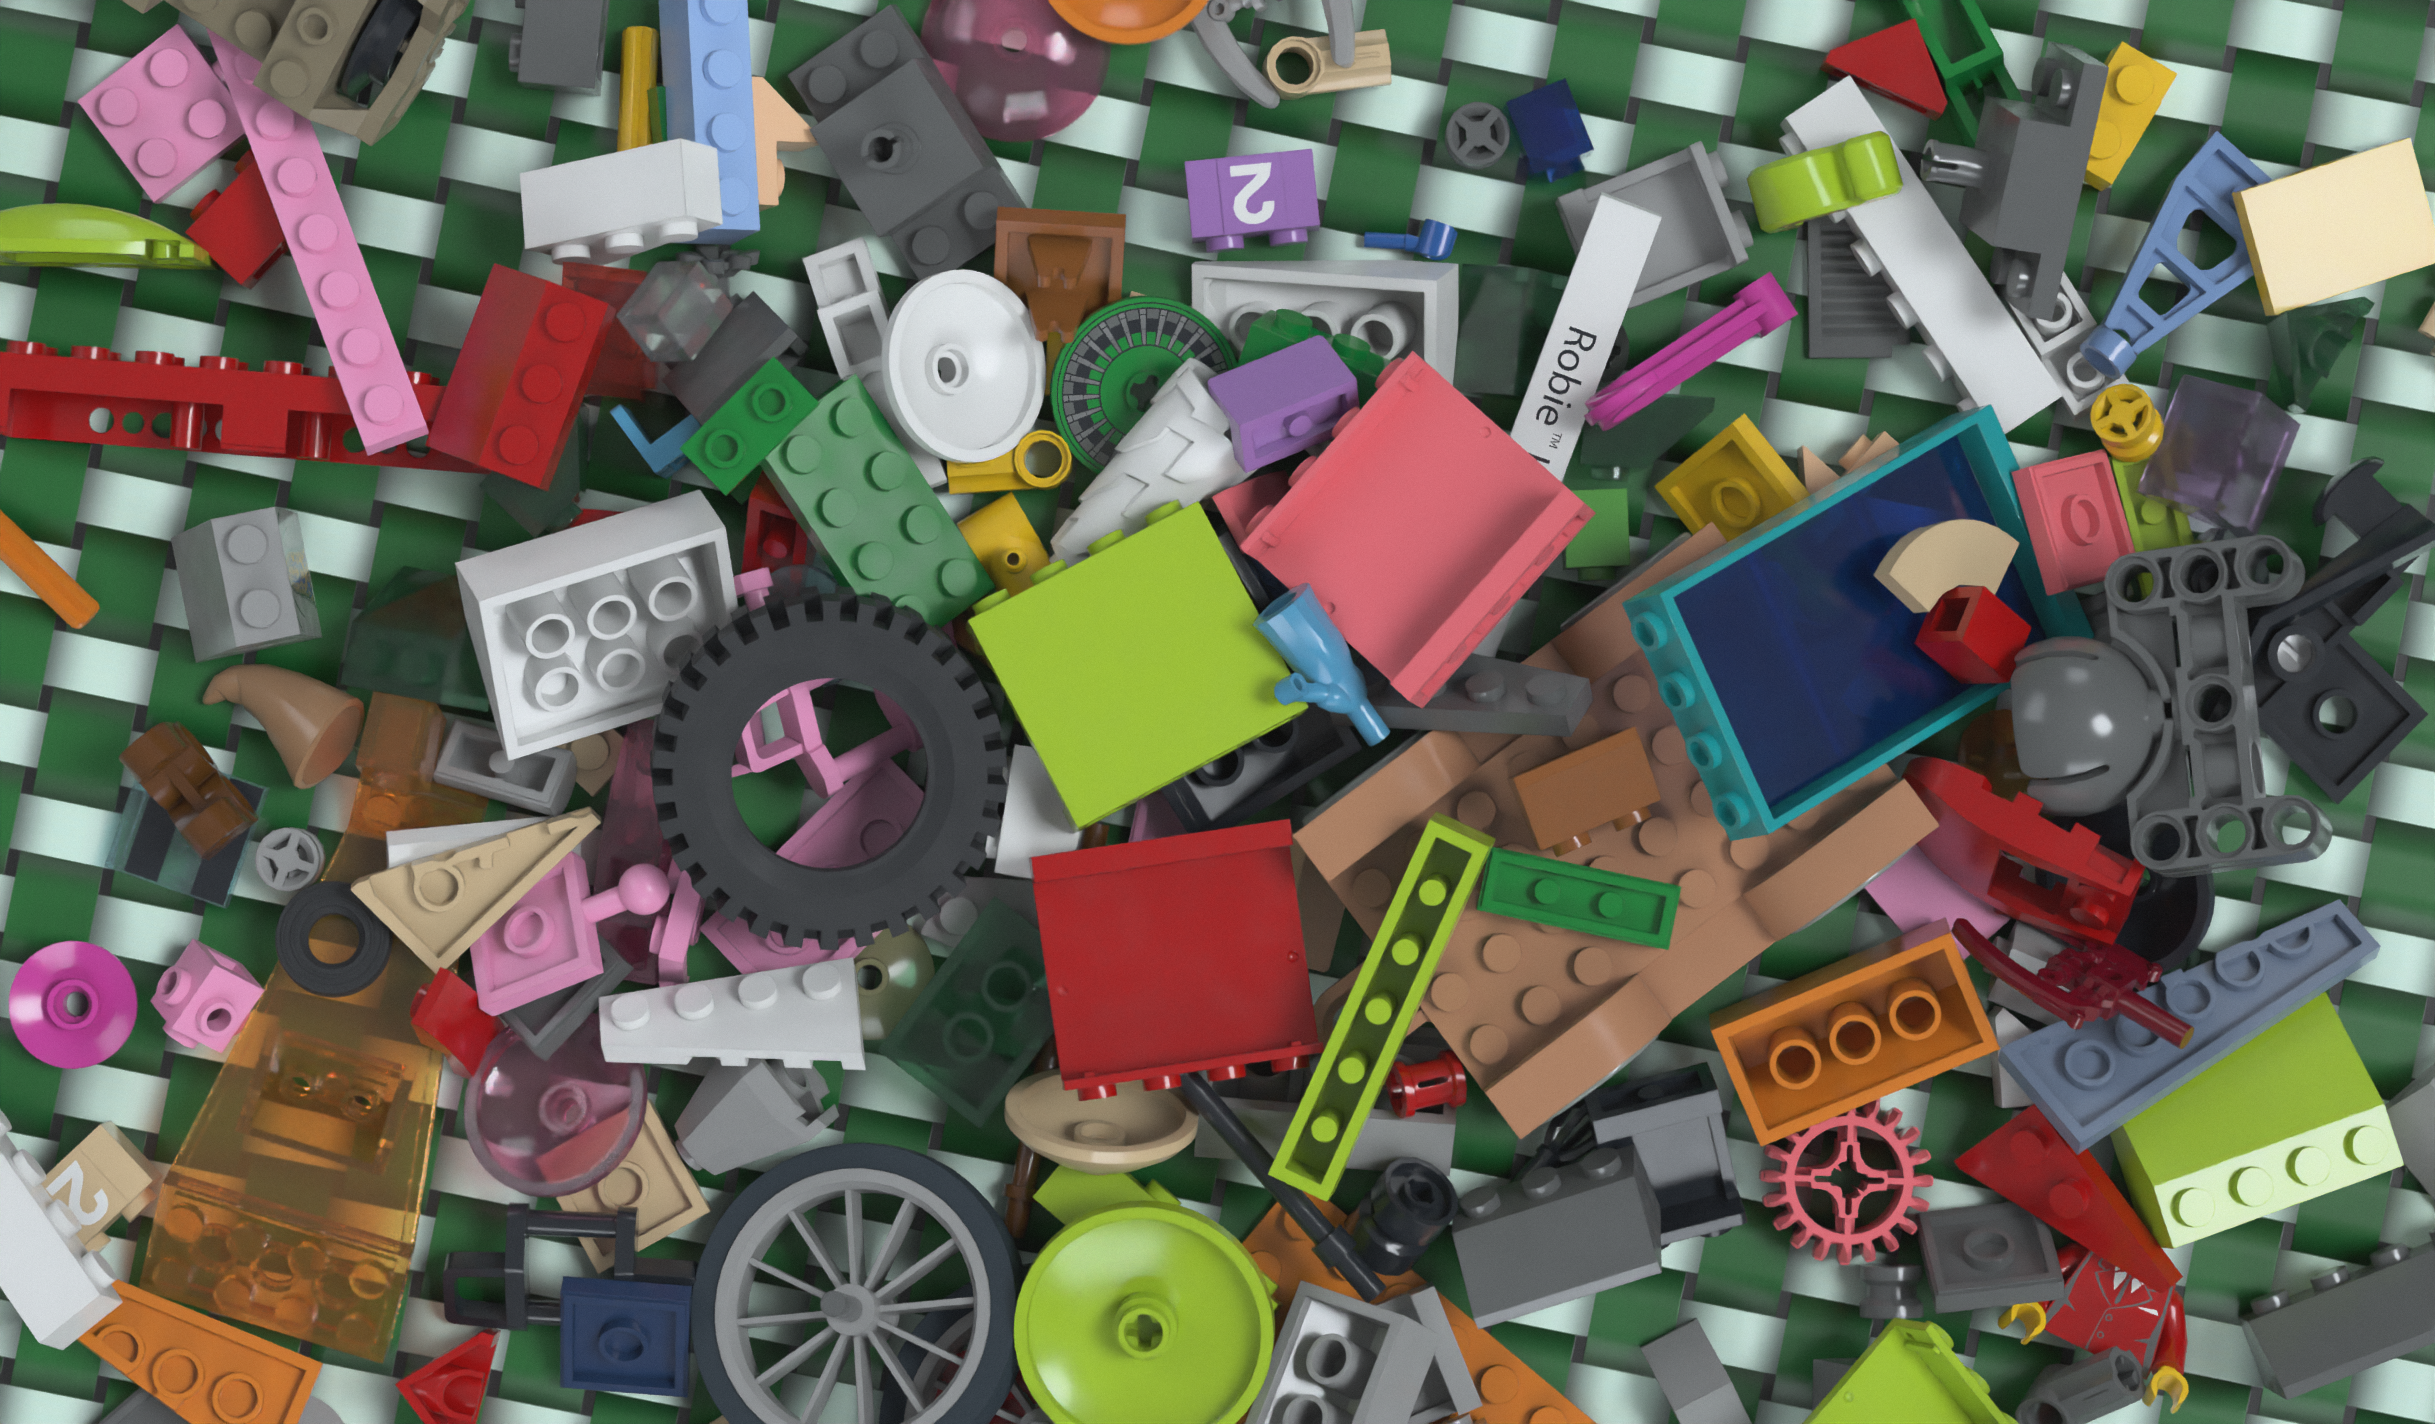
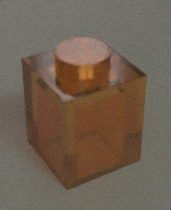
M373 692L355 763L366 781L371 782V789L395 797H408L409 790L429 793L447 719L436 703Z

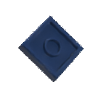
M563 1276L560 1290V1388L687 1398L690 1386L692 1286Z

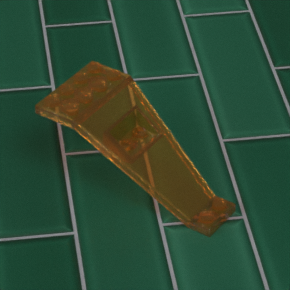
M367 761L360 773L348 827L319 883L342 881L352 884L359 877L387 869V831L482 823L485 819L489 798ZM329 915L321 918L312 927L309 935V947L312 954L318 960L328 964H338L348 960L355 953L359 944V932L356 925L350 919L341 915ZM393 931L392 951L385 969L370 986L350 996L330 998L312 994L299 987L287 975L278 960L264 987V992L256 1002L162 1183L138 1288L383 1364L390 1349L415 1249L445 1057L444 1053L421 1044L411 1025L413 1018L410 1017L411 1004L417 991L425 982L431 984L436 974ZM460 956L447 968L456 976ZM292 1077L304 1079L309 1084V1087L296 1084ZM353 1096L366 1098L371 1106L357 1103Z

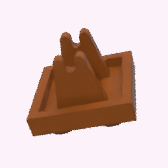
M998 206L994 278L1011 289L1026 306L1037 341L1044 342L1048 339L1050 332H1058L1061 334L1062 342L1071 343L1083 319L1102 306L1121 299L1126 214Z

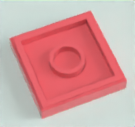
M2105 449L2011 472L2047 596L2103 582L2110 565L2121 556L2135 553Z

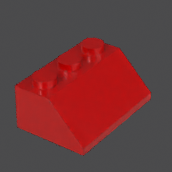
M494 263L425 445L548 492L617 310L609 303L548 280Z

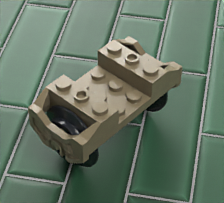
M163 0L122 1L144 14ZM164 0L263 63L253 82L254 86L304 118L353 135L369 146H373L396 127L436 65L434 60L440 57L444 50L442 48L446 42L444 39L452 34L457 26L453 21L464 13L470 0ZM372 81L384 88L370 108H363L339 92L342 86V92L352 97L361 92Z

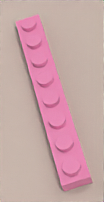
M206 28L367 455L369 456L429 434L425 419L311 121L254 86L253 82L263 63Z

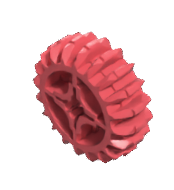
M1880 1099L1863 1105L1861 1112H1856L1855 1108L1784 1137L1789 1140L1784 1150L1772 1144L1764 1146L1763 1153L1772 1159L1780 1160L1779 1170L1766 1168L1759 1171V1179L1768 1183L1779 1182V1190L1762 1196L1763 1205L1766 1207H1776L1784 1204L1786 1207L1785 1211L1774 1218L1772 1224L1777 1230L1786 1229L1795 1222L1799 1225L1789 1241L1796 1249L1804 1246L1811 1236L1816 1237L1812 1248V1257L1819 1261H1823L1827 1256L1830 1245L1836 1244V1257L1839 1264H1850L1852 1245H1858L1863 1259L1866 1262H1872L1876 1259L1872 1240L1880 1238L1882 1244L1889 1251L1893 1252L1899 1248V1244L1889 1231L1897 1224L1909 1234H1914L1917 1230V1225L1912 1220L1903 1216L1907 1207L1910 1206L1921 1212H1926L1929 1208V1202L1920 1197L1913 1196L1912 1192L1914 1186L1926 1188L1933 1185V1176L1925 1173H1914L1913 1171L1914 1165L1923 1164L1930 1160V1153L1927 1149H1916L1908 1152L1906 1146L1919 1137L1920 1131L1915 1126H1909L1896 1134L1894 1128L1901 1121L1903 1112L1898 1108L1892 1107L1881 1120L1876 1118L1880 1108ZM1857 1126L1874 1131L1884 1140L1892 1152L1897 1170L1865 1165L1860 1154V1143L1857 1141ZM1838 1127L1837 1138L1834 1139L1833 1153L1827 1161L1818 1165L1796 1167L1801 1153L1812 1139L1828 1129ZM1848 1158L1853 1170L1867 1177H1876L1877 1179L1861 1180L1858 1188L1851 1185L1854 1191L1846 1194L1844 1198L1841 1187L1824 1178H1815V1176H1831L1834 1168L1841 1171L1838 1164L1847 1161ZM1795 1186H1807L1828 1192L1832 1200V1213L1835 1214V1229L1817 1224L1805 1213L1798 1200ZM1895 1189L1892 1200L1884 1212L1869 1224L1855 1229V1218H1858L1859 1204L1864 1196L1874 1191Z

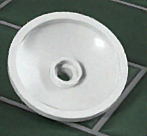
M962 269L936 273L924 278L911 287L895 306L889 318L882 346L883 381L890 405L897 419L917 444L931 454L947 461L977 463L992 460L1006 454L1028 434L1037 419L1044 398L1046 361L1043 344L1035 339L1028 309L1011 289L997 279L973 270ZM938 364L941 368V378L938 373Z

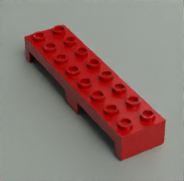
M11 340L7 341L6 352H0V435L6 437L502 475L433 448L424 457H413L407 450V442L399 444L392 453L388 454L380 451L368 456L365 449L357 453L348 451L343 443L344 435L349 429L357 428L334 366L328 367V377L312 376L313 368L303 367L301 363L284 361H264L263 372L248 371L249 363L239 362L237 358L220 356H200L199 367L185 366V358L174 357L175 354L156 351H136L135 362L121 361V353L110 352L108 348L75 345L71 346L70 357L57 356L58 348L46 347L44 343ZM406 371L430 433L447 386H439L440 378L432 377L430 373ZM99 408L110 410L114 416L112 428L105 433L94 431L90 425L91 414ZM131 412L141 414L144 419L143 429L136 434L128 433L123 426L125 416ZM161 413L172 415L170 437L167 438L157 436L153 430V421ZM222 420L220 440L216 434V427ZM205 421L207 424V431L203 436V424Z

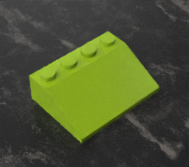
M2326 992L2320 994L2110 1133L2135 1213L2161 1248L2174 1249L2404 1166L2385 1104Z

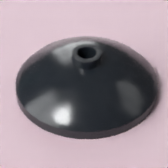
M2127 799L2099 813L2087 816H2055L2051 820V823L2069 833L2077 822L2100 835V845L2132 861L2135 859L2130 845L2131 837ZM2167 829L2157 835L2153 842V854L2157 861L2170 859L2176 854L2180 847L2178 831L2176 829ZM2035 866L2036 885L2050 891L2057 881L2067 885L2069 878ZM2146 867L2150 880L2142 877L2128 918L2119 932L2115 943L2120 944L2150 963H2158L2163 968L2162 973L2184 961L2200 945L2212 920L2215 904L2213 873L2172 878L2164 877Z

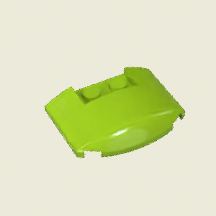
M53 203L19 206L0 211V266L219 270V264L209 255L208 251L197 243L156 222L116 209L85 204Z

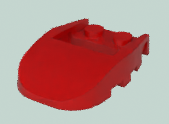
M1917 757L1908 762L1901 778H1905L1940 825L1916 843L1936 867L1971 894L2017 920L2109 948L2112 947L2128 918L2146 868L2144 865L2140 864L2136 858L2132 861L2100 845L2101 836L2077 822L2069 833L2039 816L2044 803L2020 791L2013 802L1992 794L1993 788L1986 776L1958 764L1933 757ZM2002 850L2033 866L2069 878L2067 885L2057 881L2050 891L2021 878L2020 875L2024 866L2001 855Z

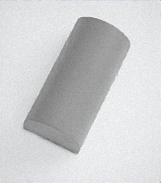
M455 718L433 769L432 776L436 783L556 817L563 813L572 795L577 774V761L572 751L558 747H552L508 761L503 751L498 730Z

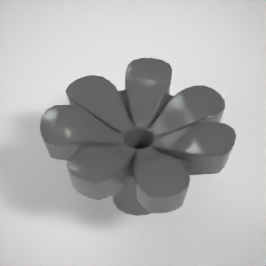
M699 244L695 245L696 252L682 251L675 253L678 267L692 269L699 276L704 277V301L721 303L726 302L730 298V277L735 276L743 269L750 270L751 265L758 264L760 250L726 249L718 253V248L715 245Z

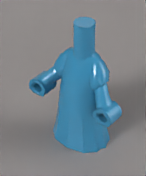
M1303 583L1296 586L1269 604L1257 617L1253 626L1271 643L1294 671V673L1276 683L1274 693L1278 701L1283 705H1288L1292 702H1313L1326 711L1347 714L1369 746H1373L1387 737L1390 730L1367 699L1368 689L1363 671L1353 664L1349 647L1343 635L1316 598L1310 584Z

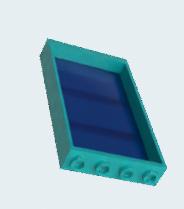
M1991 404L1951 414L1622 603L1631 623L1632 635L1637 644L1643 649L1658 682L1660 697L1671 710L1685 741L1687 756L1697 768L1712 800L1714 815L1720 825L1724 827L1730 841L1768 835L2011 687V679L2009 683L1961 684L1915 644L1927 612L1913 613L1873 576L1889 550L1909 532L1934 523L1958 519L1977 520L1998 527L2019 542L1995 596L2032 627L2023 649L2034 642L2057 636H2080L2090 639L2094 637V633L2074 589L2050 596L2046 594L2011 473L2020 470V467Z

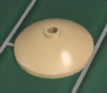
M1059 1068L1034 1074L1014 1085L1006 1096L1004 1110L1005 1121L1009 1129L1028 1148L1062 1166L1092 1175L1131 1172L1173 1157L1195 1138L1198 1130L1199 1113L1177 1087L1143 1092L1142 1080L1116 1083L1117 1096L1079 1101L1077 1089L1069 1091L1062 1089Z

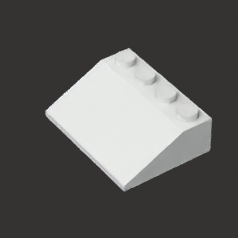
M701 490L455 563L465 618L503 751L508 761L660 714L663 707V692L668 681L675 682L680 674L678 664L686 653L690 650L695 654L703 645L702 635L715 624L720 630L732 622L730 613L738 609L726 527Z

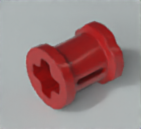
M1451 1049L1440 1051L1437 1059L1406 1066L1401 1061H1395L1386 1078L1390 1103L1395 1114L1400 1119L1412 1118L1417 1109L1448 1103L1450 1107L1455 1108L1466 1103L1467 1084L1461 1061ZM1430 1080L1434 1081V1085L1424 1088L1418 1087V1083Z

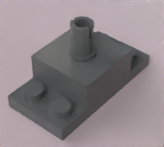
M890 4L788 74V77L818 122V124L809 129L877 236L892 237L919 281L936 273L959 270L995 246L998 206L1027 208L897 4Z
M2051 41L2048 42L2045 57H2040L2037 60L2033 70L2031 87L2032 93L2037 95L2035 104L1986 96L1975 147L1941 143L1938 140L1929 139L1923 153L1931 155V159L1934 161L1921 159L1920 169L1921 178L1924 181L1933 180L1966 186L1958 221L1990 245L1996 246L1990 263V280L1992 283H1995L1994 292L2026 317L2052 321L2109 70L2108 66L2077 47Z

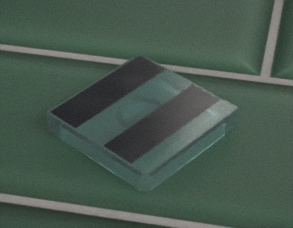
M219 770L244 795L260 818L270 787ZM134 780L104 866L213 905L228 908L259 820L210 860L200 859L182 837L180 831L170 819L167 810L161 807L143 786Z

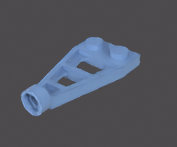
M2218 131L2207 139L2170 182L2102 322L2080 345V351L2085 359L2095 369L2109 378L2120 379L2136 360L2138 354L2254 275L2232 193L2272 179ZM2194 210H2202L2236 240L2234 253L2209 270L2198 269L2177 249L2178 235L2188 215ZM2159 263L2189 288L2188 294L2169 312L2163 315H2158L2139 298L2141 286L2155 265ZM2113 330L2123 331L2128 336L2129 343Z

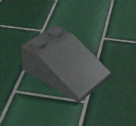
M754 291L745 299L738 293L730 297L710 318L716 327L699 344L692 337L686 340L664 363L671 371L662 379L663 383L702 426L773 356L790 371L811 351L799 336Z

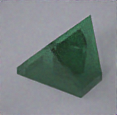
M2364 296L2288 310L2265 320L2285 409L2294 415L2305 412L2313 401L2308 396L2321 376L2326 379L2328 378L2335 361L2354 337L2350 333L2353 326L2360 317L2369 314L2375 304Z

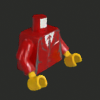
M2069 1242L2056 1250L2064 1279L2065 1299L2012 1305L1998 1318V1326L2003 1330L2013 1322L2015 1317L2020 1319L2026 1327L2025 1337L2020 1342L2023 1345L2029 1343L2044 1329L2094 1355L2113 1346H2117L2124 1351L2131 1350L2143 1367V1379L2147 1380L2150 1372L2153 1374L2152 1379L2146 1386L2147 1389L2142 1397V1402L2150 1407L2157 1396L2158 1389L2164 1390L2173 1400L2170 1412L2172 1414L2176 1413L2189 1392L2188 1383L2183 1377L2188 1345L2184 1302L2182 1296L2175 1290L2176 1283L2160 1294L2077 1242Z

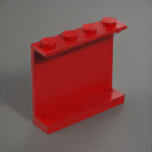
M1290 819L1029 857L1062 1089L1064 1091L1077 1089L1079 1101L1117 1096L1116 1083L1142 1080L1143 1092L1182 1086L1180 1076L1182 1073L1206 1070L1208 1082L1245 1077V1064L1270 1060L1272 1072L1294 1070L1311 1066L1309 1054L1324 1052L1323 1042L1318 1041L1290 845H1294Z

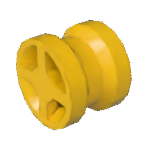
M2118 384L2107 388L2098 395L2093 403L2090 414L2092 427L2112 457L2122 462H2137L2148 458L2157 451L2163 441L2165 427L2161 415L2154 408L2151 398L2143 389L2133 384ZM2134 422H2138L2136 427L2133 425Z

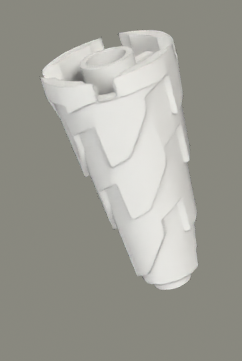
M1189 358L1171 375L1150 400L1152 407L1115 447V450L1118 452L1116 456L1080 495L1078 501L1081 504L1067 518L1050 541L1055 552L1049 558L1051 564L1064 559L1069 568L1091 557L1087 546L1107 534L1121 529L1127 538L1147 528L1148 525L1144 517L1178 499L1183 508L1199 501L1202 509H1204L1213 501L1212 497L1226 490L1228 487L1231 488L1241 484L1258 470L1255 469L1245 473L1234 458L1229 419L1211 397L1208 390L1207 382L1210 378L1218 376L1216 372L1202 362Z

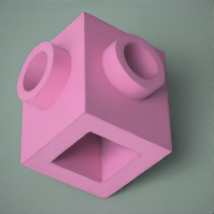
M192 939L176 964L168 968L161 976L156 993L150 1002L166 1021L162 1027L163 1030L174 1040L191 1049H195L200 1042L222 1053L232 1037L239 1034L246 1026L251 1009L264 992V989L242 963Z

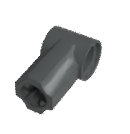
M2113 1346L2070 1366L2058 1363L2047 1365L2040 1370L2015 1412L2016 1421L2019 1424H2086L2140 1401L2145 1394L2147 1388L2142 1376L2143 1367L2131 1350L2124 1351L2117 1346Z

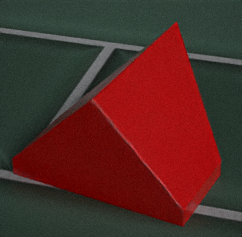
M486 1328L412 1371L395 1384L424 1424H477L501 1333L500 1329Z

